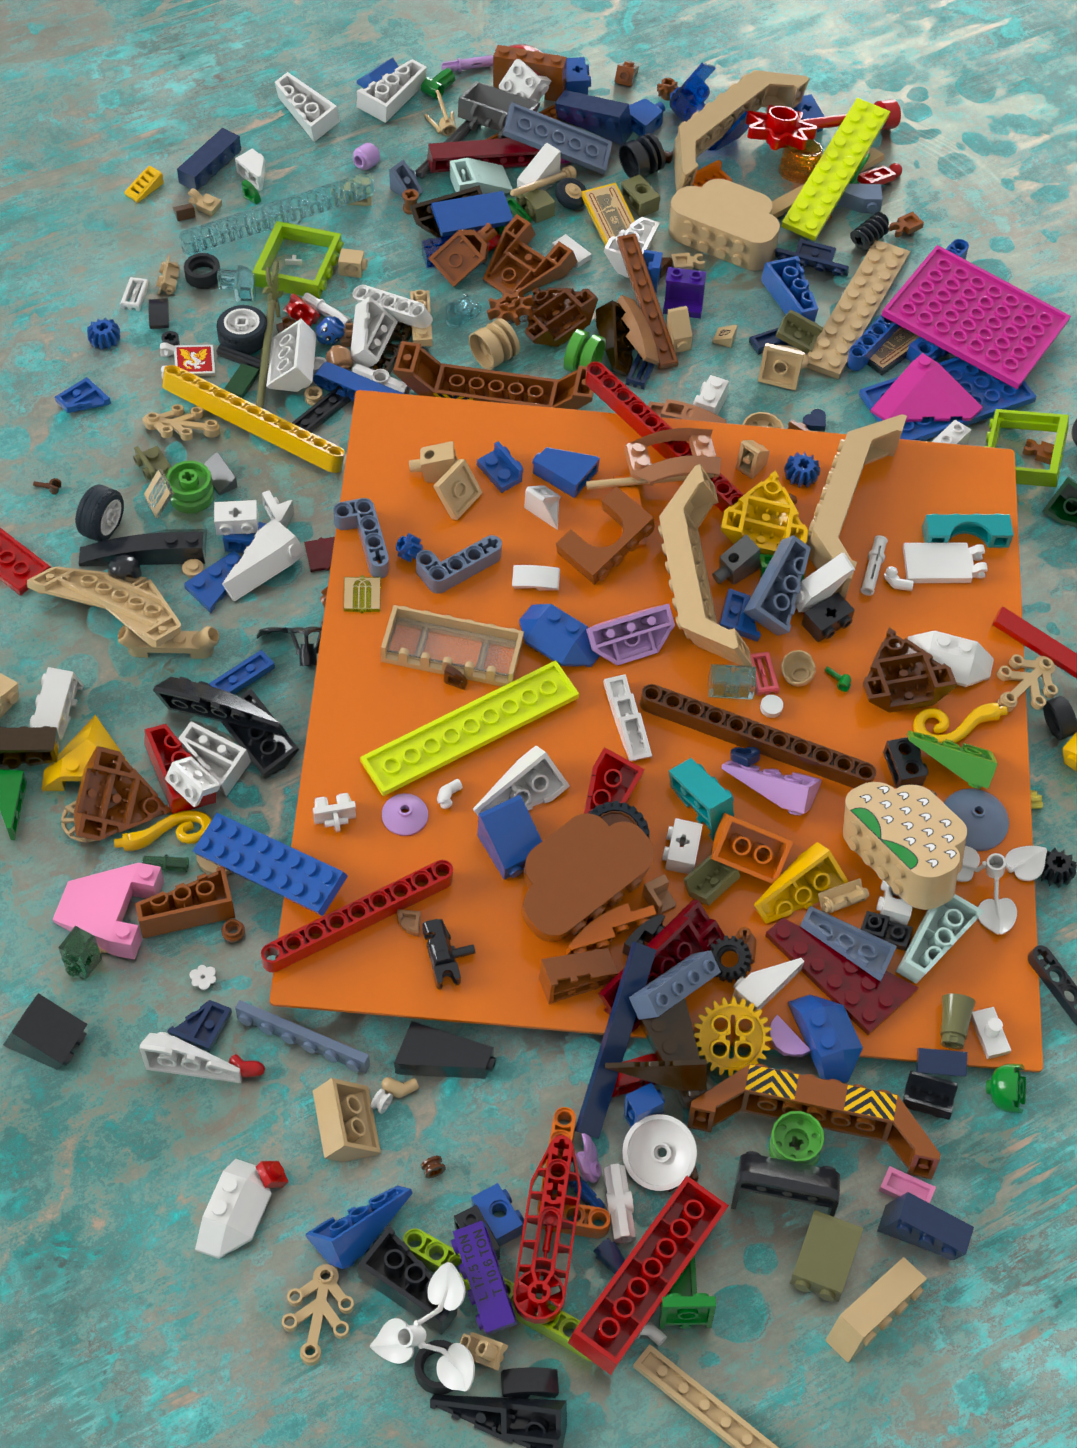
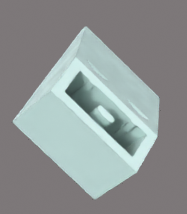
M471 158L450 161V179L455 192L479 185L482 194L503 191L505 194L513 190L502 165Z

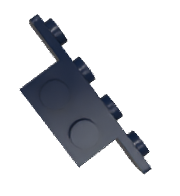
M800 239L796 252L781 248L775 249V257L778 260L799 256L801 267L811 266L817 271L824 272L826 270L836 276H848L849 266L833 262L836 253L835 247Z

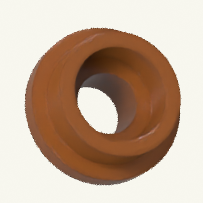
M230 919L222 926L221 933L226 941L237 942L244 937L245 927L242 922Z

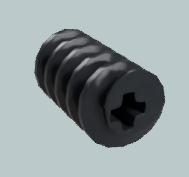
M876 212L864 223L860 224L859 227L850 233L853 243L860 249L867 250L875 243V240L881 239L889 232L887 216L882 212Z

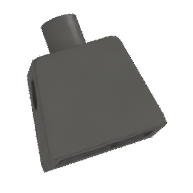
M747 535L743 536L720 556L719 569L712 573L714 580L721 584L727 579L731 584L735 585L759 570L760 548Z

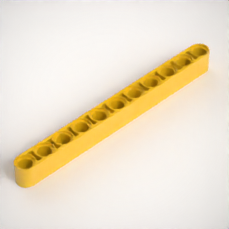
M168 365L164 367L163 389L328 472H341L345 454L344 449L178 366Z

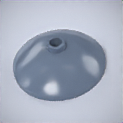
M962 789L951 794L944 802L967 827L965 846L971 847L976 851H987L998 846L1005 838L1009 828V817L1003 804L992 794L980 789Z

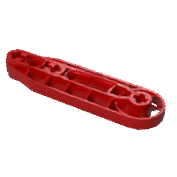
M564 1135L557 1136L550 1142L531 1179L514 1281L513 1305L517 1313L524 1320L534 1324H544L554 1320L562 1312L566 1298L581 1195V1183L574 1145L571 1139ZM559 1149L564 1150L562 1159H558ZM548 1159L547 1168H543L546 1160ZM571 1162H573L575 1173L570 1171ZM559 1171L564 1175L562 1177H554L552 1173ZM538 1175L545 1177L543 1191H532ZM569 1181L577 1182V1198L567 1195ZM553 1189L557 1190L556 1200H551ZM531 1199L541 1201L539 1215H528ZM565 1205H576L574 1222L563 1219ZM527 1223L538 1225L535 1240H524ZM542 1226H546L542 1248L544 1254L543 1257H538ZM554 1227L557 1228L553 1257L548 1259L547 1254L550 1252L551 1236ZM561 1229H573L570 1246L559 1243ZM523 1247L534 1250L532 1264H521ZM558 1253L569 1254L566 1271L556 1268ZM519 1271L523 1272V1275L518 1279ZM560 1278H565V1284H564V1286H563V1284H562ZM558 1286L560 1292L551 1295L550 1288ZM536 1294H542V1299H536ZM550 1301L558 1307L555 1311L548 1308Z

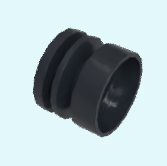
M647 133L636 140L628 141L619 147L620 163L629 178L639 174L645 177L665 167L666 157L659 139L652 133Z

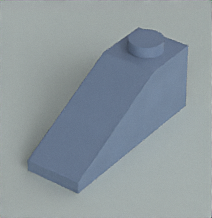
M849 184L837 205L860 213L880 212L883 201L881 184Z

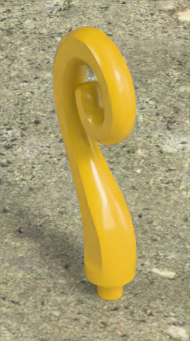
M998 703L984 704L974 709L953 732L935 735L925 728L926 720L935 718L939 721V724L933 728V731L939 734L948 729L949 718L940 709L928 708L921 711L915 717L913 730L917 733L933 736L941 743L945 739L957 743L965 738L978 724L999 720L1000 716L1007 715L1008 711L1006 706L999 707Z
M194 810L181 811L165 817L145 830L123 833L122 838L114 839L115 848L123 847L125 852L145 848L176 825H179L176 829L178 840L186 844L198 843L212 819L204 812ZM192 822L199 823L202 826L196 833H186L193 830L194 824Z

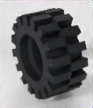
M724 936V940L718 938L716 940L717 944L712 943L710 946L720 969V973L716 977H719L721 981L726 979L728 983H732L733 979L737 982L741 976L745 978L747 976L746 972H750V965L753 964L752 955L747 944L740 938L737 940L736 936H732L731 939L728 936ZM734 951L739 955V961L735 966L725 967L722 965L721 957L725 952Z

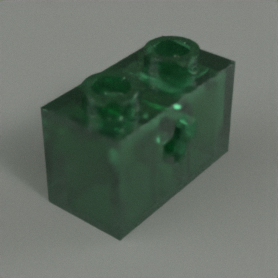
M77 926L71 930L58 947L65 971L73 978L80 977L86 981L102 959L95 936Z

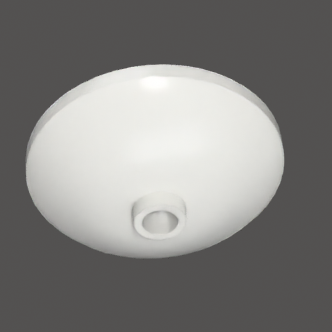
M650 1115L636 1122L628 1131L623 1143V1161L627 1172L639 1185L655 1191L670 1190L678 1187L686 1175L689 1177L692 1174L697 1161V1145L692 1132L682 1121L669 1115ZM662 1147L667 1151L665 1157L659 1155V1149Z

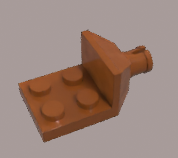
M489 223L478 232L475 230H458L428 259L449 283L455 287L481 263L484 265L487 263L489 249L487 243L498 233L494 228L492 229Z

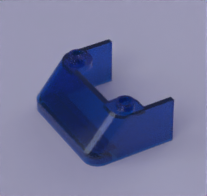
M702 62L671 97L670 108L682 122H687L695 112H700L706 105L704 102L709 97L710 89L704 81L716 69L714 65ZM747 111L741 115L719 141L707 150L717 151L739 139L749 128V125L745 123Z

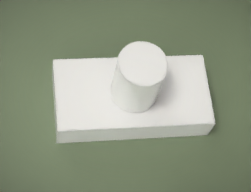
M990 1007L972 1012L971 1021L986 1059L1009 1054L1011 1048L1002 1028L1003 1023L998 1018L995 1008Z

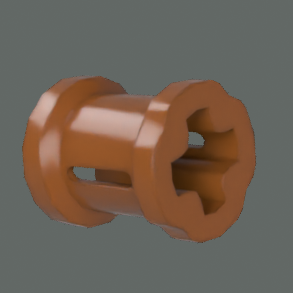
M407 189L402 194L404 200L403 210L407 214H412L410 205L417 204L419 193L414 189Z

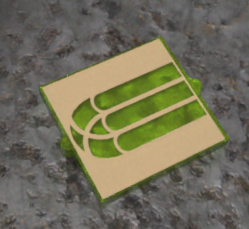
M363 575L360 577H344V612H360L361 614L364 612H380L381 577H365Z

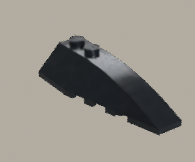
M165 529L100 541L80 547L78 564L79 566H108L113 558L120 555L134 556L140 565L184 564L189 559H198L205 564L207 529Z
M169 677L153 688L156 695L170 710L276 735L286 736L287 734L277 720L260 708L234 694L212 687L206 682L199 681L196 683L185 677Z

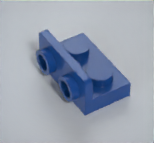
M644 250L643 257L655 293L657 294L663 252Z
M499 441L494 443V450L477 459V466L501 493L522 482L523 467L521 463L516 461L511 456L508 448L503 447Z

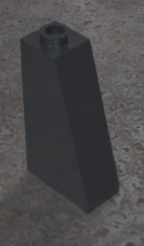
M411 1021L395 1059L394 1067L395 1073L399 1075L486 1079L488 1071H493L497 1058L494 1057V1047Z

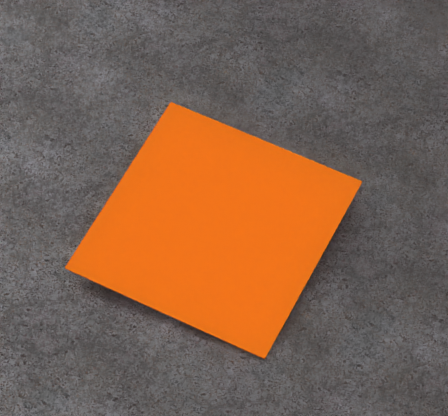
M365 390L356 391L340 502L367 498L373 502L389 556V573L386 577L380 579V609H368L371 608V587H369L371 583L364 578L374 577L369 572L358 529L340 530L336 528L291 847L348 875L323 916L438 860H447L452 864L453 880L448 888L403 909L421 911L419 937L404 931L398 922L397 913L278 972H274L269 999L270 1004L278 1007L604 1035L610 1016L604 1011L606 1006L598 995L604 987L548 1004L539 980L541 959L566 955V949L576 936H573L571 933L563 940L547 942L538 938L525 923L522 914L525 895L529 890L524 881V871L515 878L509 877L505 880L502 878L477 836L478 816L473 808L518 759L534 746H538L548 754L570 785L553 801L543 802L528 810L541 840H545L575 816L584 814L592 769L603 748L605 747L629 760L603 680L606 678L626 674L630 692L634 695L638 713H641L652 757L631 761L645 770L627 803L631 807L634 806L639 813L641 812L644 816L643 818L647 821L650 832L649 839L654 849V858L646 875L642 878L641 885L631 893L628 890L625 891L623 899L613 907L607 905L604 913L626 903L629 904L631 912L649 907V904L642 895L644 884L664 874L669 880L668 891L676 902L675 908L662 914L665 916L663 922L665 927L694 899L689 896L683 881L688 874L666 870V861L662 860L665 846L669 847L671 841L666 840L669 826L674 827L675 818L699 823L696 820V817L699 815L692 806L688 808L671 788L669 770L692 758L697 764H701L711 777H715L725 790L727 789L731 792L734 798V817L793 841L780 876L799 855L818 842L830 850L849 882L861 879L862 887L867 888L869 891V897H866L865 901L828 913L861 929L867 911L880 914V911L876 910L879 897L884 896V891L881 890L882 880L878 877L877 873L869 865H866L855 851L850 849L843 838L845 800L847 794L854 788L760 754V760L753 764L759 766L760 771L773 768L779 769L781 775H792V772L822 779L810 810L802 815L790 814L788 809L781 808L721 769L723 763L731 760V750L740 746L644 711L640 706L642 689L648 684H655L868 762L876 769V776L873 782L885 783L896 789L883 750L887 741L905 738L908 731L914 732L913 722L921 711L928 708H936L946 713L949 718V727L945 732L937 734L933 731L935 725L939 724V721L935 718L927 719L925 728L935 735L948 734L956 730L974 709L984 704L997 703L1003 693L1011 692L1022 682L1018 680L1002 681L997 677V671L1001 666H1008L1012 671L1025 672V668L1013 669L1009 665V660L1015 654L1021 655L1024 658V645L992 625L1002 606L1022 618L1014 450L900 439L894 457L888 455L864 465L839 536V540L850 558L857 562L845 598L855 609L852 623L845 629L840 628L831 638H825L817 642L801 625L805 612H799L795 608L794 615H792L790 620L791 628L789 633L777 636L755 621L757 631H760L761 634L758 642L741 636L749 647L750 654L769 652L779 686V693L774 694V692H770L769 695L778 696L783 701V709L778 717L769 718L764 716L760 710L761 701L767 695L765 693H762L761 696L756 695L749 668L695 646L691 639L686 638L684 630L679 629L676 623L678 612L675 610L672 598H675L669 586L671 576L665 566V562L668 560L662 550L664 539L659 533L658 526L661 525L660 514L684 481L654 483L653 486L649 484L638 485L642 508L654 517V530L648 537H645V547H637L634 551H629L618 566H614L609 570L604 580H599L594 585L557 552L556 543L570 530L594 547H608L619 540L622 535V527L603 511L601 502L614 487L587 490L585 486L573 498L533 474V459L537 453H541L546 447L599 457V470L590 481L613 479V476L630 475L624 447L626 444L642 437L618 414ZM662 418L672 429L699 428L713 430L711 434L716 456L721 457L720 473L744 495L761 481H765L776 470L782 487H785L788 494L791 493L796 496L797 503L794 505L799 513L798 517L808 530L814 518L817 504L820 501L822 490L826 485L829 471L833 468L831 466L838 452L840 440H845L847 434ZM743 440H754L770 451L767 464L753 479L735 468L740 445ZM453 441L457 459L466 460L483 492L458 520L451 519L433 487L435 483L425 482L422 472L410 473L409 460L420 459V449L422 447ZM498 441L503 447L508 448L511 456L516 461H519L523 467L522 482L503 493L496 488L477 466V459L494 450V443ZM651 445L647 447L651 464L666 460ZM796 452L800 455H803L804 452H806L807 456L814 455V460L819 461L820 475L815 484H810L808 488L805 485L799 488L796 483L791 485L790 480L786 479V473L784 472L785 464L788 458L794 456ZM545 485L561 496L559 500L558 530L524 508L525 492L528 486ZM713 504L699 526L698 531L717 624L719 625L728 589L750 595L751 598L760 581L761 571L760 569L735 585L731 584L727 579L721 584L714 580L712 573L719 569L720 556L734 544L720 530L724 513ZM955 513L1010 514L1014 536L1009 548H988L980 538L971 534L956 535L948 542L967 543L968 548L978 544L984 545L985 553L982 554L983 559L980 561L973 560L974 565L980 562L987 563L988 571L985 572V578H972L971 583H913L912 591L894 589L885 580L884 573H886L888 567L897 568L899 578L906 580L902 547L904 543H924L922 525L926 515H951ZM410 533L420 538L423 550L432 551L440 562L490 535L501 539L502 551L501 558L497 563L447 591L436 594L430 591L417 575L416 559L412 558V561L409 562L397 556L399 552L396 550V543L400 537H407V534ZM881 535L888 540L884 551L885 560L880 566L874 594L867 596L862 594L860 590L869 562L868 553L872 550L875 536ZM809 557L804 579L817 570ZM514 565H538L560 568L559 590L515 589L512 587ZM345 578H361L360 580L362 581L366 580L364 581L366 586H368L366 587V608H364L365 587L363 586L365 585L363 582L360 584L358 608L357 586L361 582L359 580H356L353 584V608H344ZM552 604L585 624L588 628L640 610L665 604L670 605L675 626L670 631L658 653L620 665H615L600 656L592 667L560 666L579 692V698L385 796L381 795L360 762L361 756L501 688V686L467 680L468 684L464 690L446 684L443 674L381 662V646L393 605L406 606L421 611L426 610L431 613L450 615L465 620L470 619L475 622L494 624L504 628H514L522 631L519 619L531 605ZM397 625L390 651L399 652L401 648H406L409 650L410 655H415L422 630ZM889 627L896 631V635L903 640L907 639L908 636L938 631L977 641L994 658L990 679L968 687L957 685L956 688L932 706L889 713L870 703L863 687V682L870 672L871 665L882 642L886 638ZM429 632L424 652L429 653L431 659L443 661L444 657H450L453 660L452 663L465 666L467 661H471L474 663V668H476L482 642ZM523 638V645L513 681L553 661L525 644ZM490 644L483 670H487L488 666L496 667V672L509 675L515 649ZM795 650L809 653L816 667L813 680L807 685L799 687L789 684L785 680L781 669V663L785 655ZM761 658L768 685L772 686L765 660ZM754 659V663H755V667H756L757 674H758V677H759V681H760L761 687H763L762 681H761V677H760V674H759V670H758V667H757V663H756V660ZM826 667H830L840 675L847 674L851 677V686L847 692L838 689V680L825 671ZM1025 691L1017 698V705L1007 715H1001L1000 719L996 721L978 724L965 738L956 743L960 747L963 746V743L992 751L998 764L989 788L981 787L980 790L995 796L1003 804L1009 817V828L1003 841L990 850L977 851L980 857L979 866L982 865L983 861L987 862V858L991 854L998 853L1005 858L1012 849L1033 846ZM921 750L920 757L928 768V776L922 787L930 790L943 803L956 791L969 788L977 789L969 786L968 782ZM459 779L463 789L452 794L450 799L453 804L451 807L442 809L440 803L437 802L440 788ZM348 793L351 801H355L356 818L348 819V824L340 825V832H335L334 826L325 827V823L314 824L313 808H315V798L327 797L328 805L337 804V795ZM398 794H412L419 797L425 803L428 809V820L421 831L410 836H400L392 833L385 827L382 821V809L391 797ZM403 809L401 812L407 813L409 810ZM704 822L702 823L694 869L712 854L714 841L709 837L710 830ZM986 868L980 872L974 871L970 881L956 882L955 894L978 907L986 899L994 900V878L987 875ZM1005 869L1003 876L999 878L998 897L999 899L1009 898L1015 903L1017 918L1013 927L1007 933L997 935L985 928L977 919L917 984L896 972L906 951L895 949L886 971L919 988L917 992L869 1035L850 1019L863 1047L859 1057L917 1062V1048L967 1052V1067L997 1069L1005 1064H1023L1025 1070L1020 1071L1035 1073L1042 1071L1043 1052L1039 976L1028 961L1029 952L1038 946L1035 880H1020L1015 876L1014 872L1009 873ZM738 870L741 877L709 906L702 902L700 903L709 918L717 921L724 935L728 936V938L731 939L732 936L737 938L736 934L742 927L750 929L756 939L755 962L750 965V972H746L748 976L752 972L789 962L790 960L765 936L766 932L781 919L766 924L754 907L755 902L768 890L772 883ZM445 872L438 873L439 876L448 875ZM420 882V883H417L416 885H417V886H420V887H423V886H426L427 884L424 883V882ZM404 893L396 894V896L403 897L406 895ZM892 895L895 899H900L898 896ZM284 898L278 938L323 916ZM820 902L812 904L814 908L822 911ZM376 903L374 906L383 907L385 904ZM912 907L911 917L907 926L913 927L910 943L927 910ZM808 909L796 910L791 915L783 918L800 926ZM356 913L353 916L356 918H361L364 915L361 913ZM443 919L451 935V946H455V948L474 944L475 954L455 958L461 975V983L459 985H455L451 977H444L442 989H437L427 949L428 940L425 939L422 930L424 922ZM589 919L584 927L591 923L592 920ZM334 924V925H332V927H333V928H340V927H342V925H341V924ZM637 924L629 926L628 931L616 934L614 931L615 938L610 942V946L606 947L610 951L618 973L625 967L628 956L622 953L624 943L638 928ZM313 934L312 936H310V938L312 939H318L321 937V935L319 934ZM291 945L289 946V949L295 950L298 949L300 946ZM593 947V948H590V949H587V950H588V951H592V950L597 949V948H596V947ZM734 951L725 952L721 957V963L725 967H733L739 961V955ZM800 971L761 1009L762 1013L759 1018L767 1017L768 1021L763 1026L770 1027L771 1022L778 1015L804 1042L787 1004L788 1001L807 995L832 1000ZM715 976L685 997L693 1032L699 1031L694 1026V1023L702 1022L698 1014L705 1016L707 1014L705 1006L712 1010L714 1008L713 1001L715 1000L718 1005H721L722 997H725L727 1003H731L735 990L733 988L736 983L735 979L732 980V983H728L726 979L721 981L719 977ZM954 993L973 998L976 1001L973 1012L994 1007L998 1018L1003 1023L1002 1028L1011 1052L1007 1055L986 1059L971 1019L963 1049L943 1047L940 1035L942 996ZM731 1015V1033L726 1035L730 1041V1046H733L734 1038H738V1035L734 1032L735 1015ZM722 1017L714 1021V1028L718 1030L724 1029L727 1025V1020ZM742 1019L738 1024V1028L741 1031H747L751 1027L749 1019ZM640 1025L630 1035L633 1038L647 1039ZM770 1041L765 1042L771 1050H775ZM717 1042V1043H715L714 1045H725V1044H724L723 1042ZM742 1043L738 1047L750 1048V1045Z

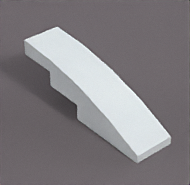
M626 674L604 679L603 683L611 711L629 761L652 757L641 713H638L633 693L631 694Z

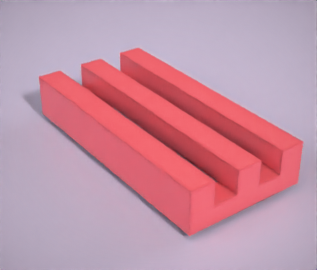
M769 652L750 654L753 667H750L749 670L756 695L761 696L762 693L769 695L770 692H774V694L779 693V686ZM761 658L765 660L772 686L768 685ZM754 659L756 660V663H757V667H758V670H759V674H760V677H761V681H762L763 687H761V684H760V681H759V677H758L757 670H756V667H755Z

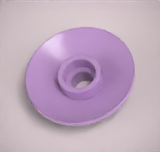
M412 794L395 795L384 804L382 809V821L385 827L392 833L400 836H410L418 833L424 828L428 820L427 806L419 797ZM407 809L409 812L403 813L401 810Z

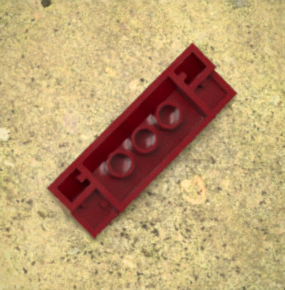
M693 899L646 945L656 949L646 985L691 954L711 951L710 946L712 943L717 944L716 940L718 938L724 940L725 935L717 921L709 918L699 900ZM624 968L598 993L606 1006L604 1011L609 1015ZM636 1016L632 1032L640 1025L638 1016Z

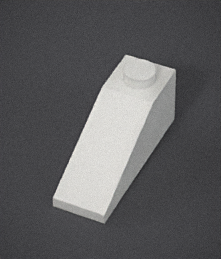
M845 553L839 554L800 582V593L797 594L795 606L799 612H806L829 598L855 571Z
M802 958L752 972L746 978L742 976L733 986L735 988L733 996H735L736 1002L740 1003L741 999L745 998V1006L753 1002L755 1004L753 1011L762 1009L801 971L804 960Z

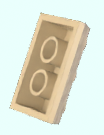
M331 1078L313 1090L325 1159L346 1162L376 1156L381 1153L373 1109L370 1106L371 1098L368 1086Z

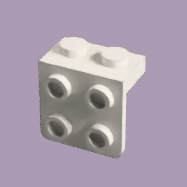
M516 59L500 82L499 89L539 102L542 95L548 91L551 80L547 76H538L521 59Z

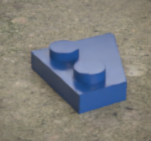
M728 589L719 625L728 630L735 628L740 636L758 642L761 634L760 631H757L755 620L743 612L750 600V595Z

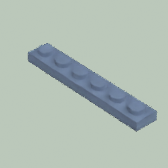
M239 1000L235 1007L237 1019L244 1025L256 1026L267 1035H277L288 1044H298L309 1053H319L330 1062H340L351 1071H361L366 1074L370 1067L369 1055L241 1000Z

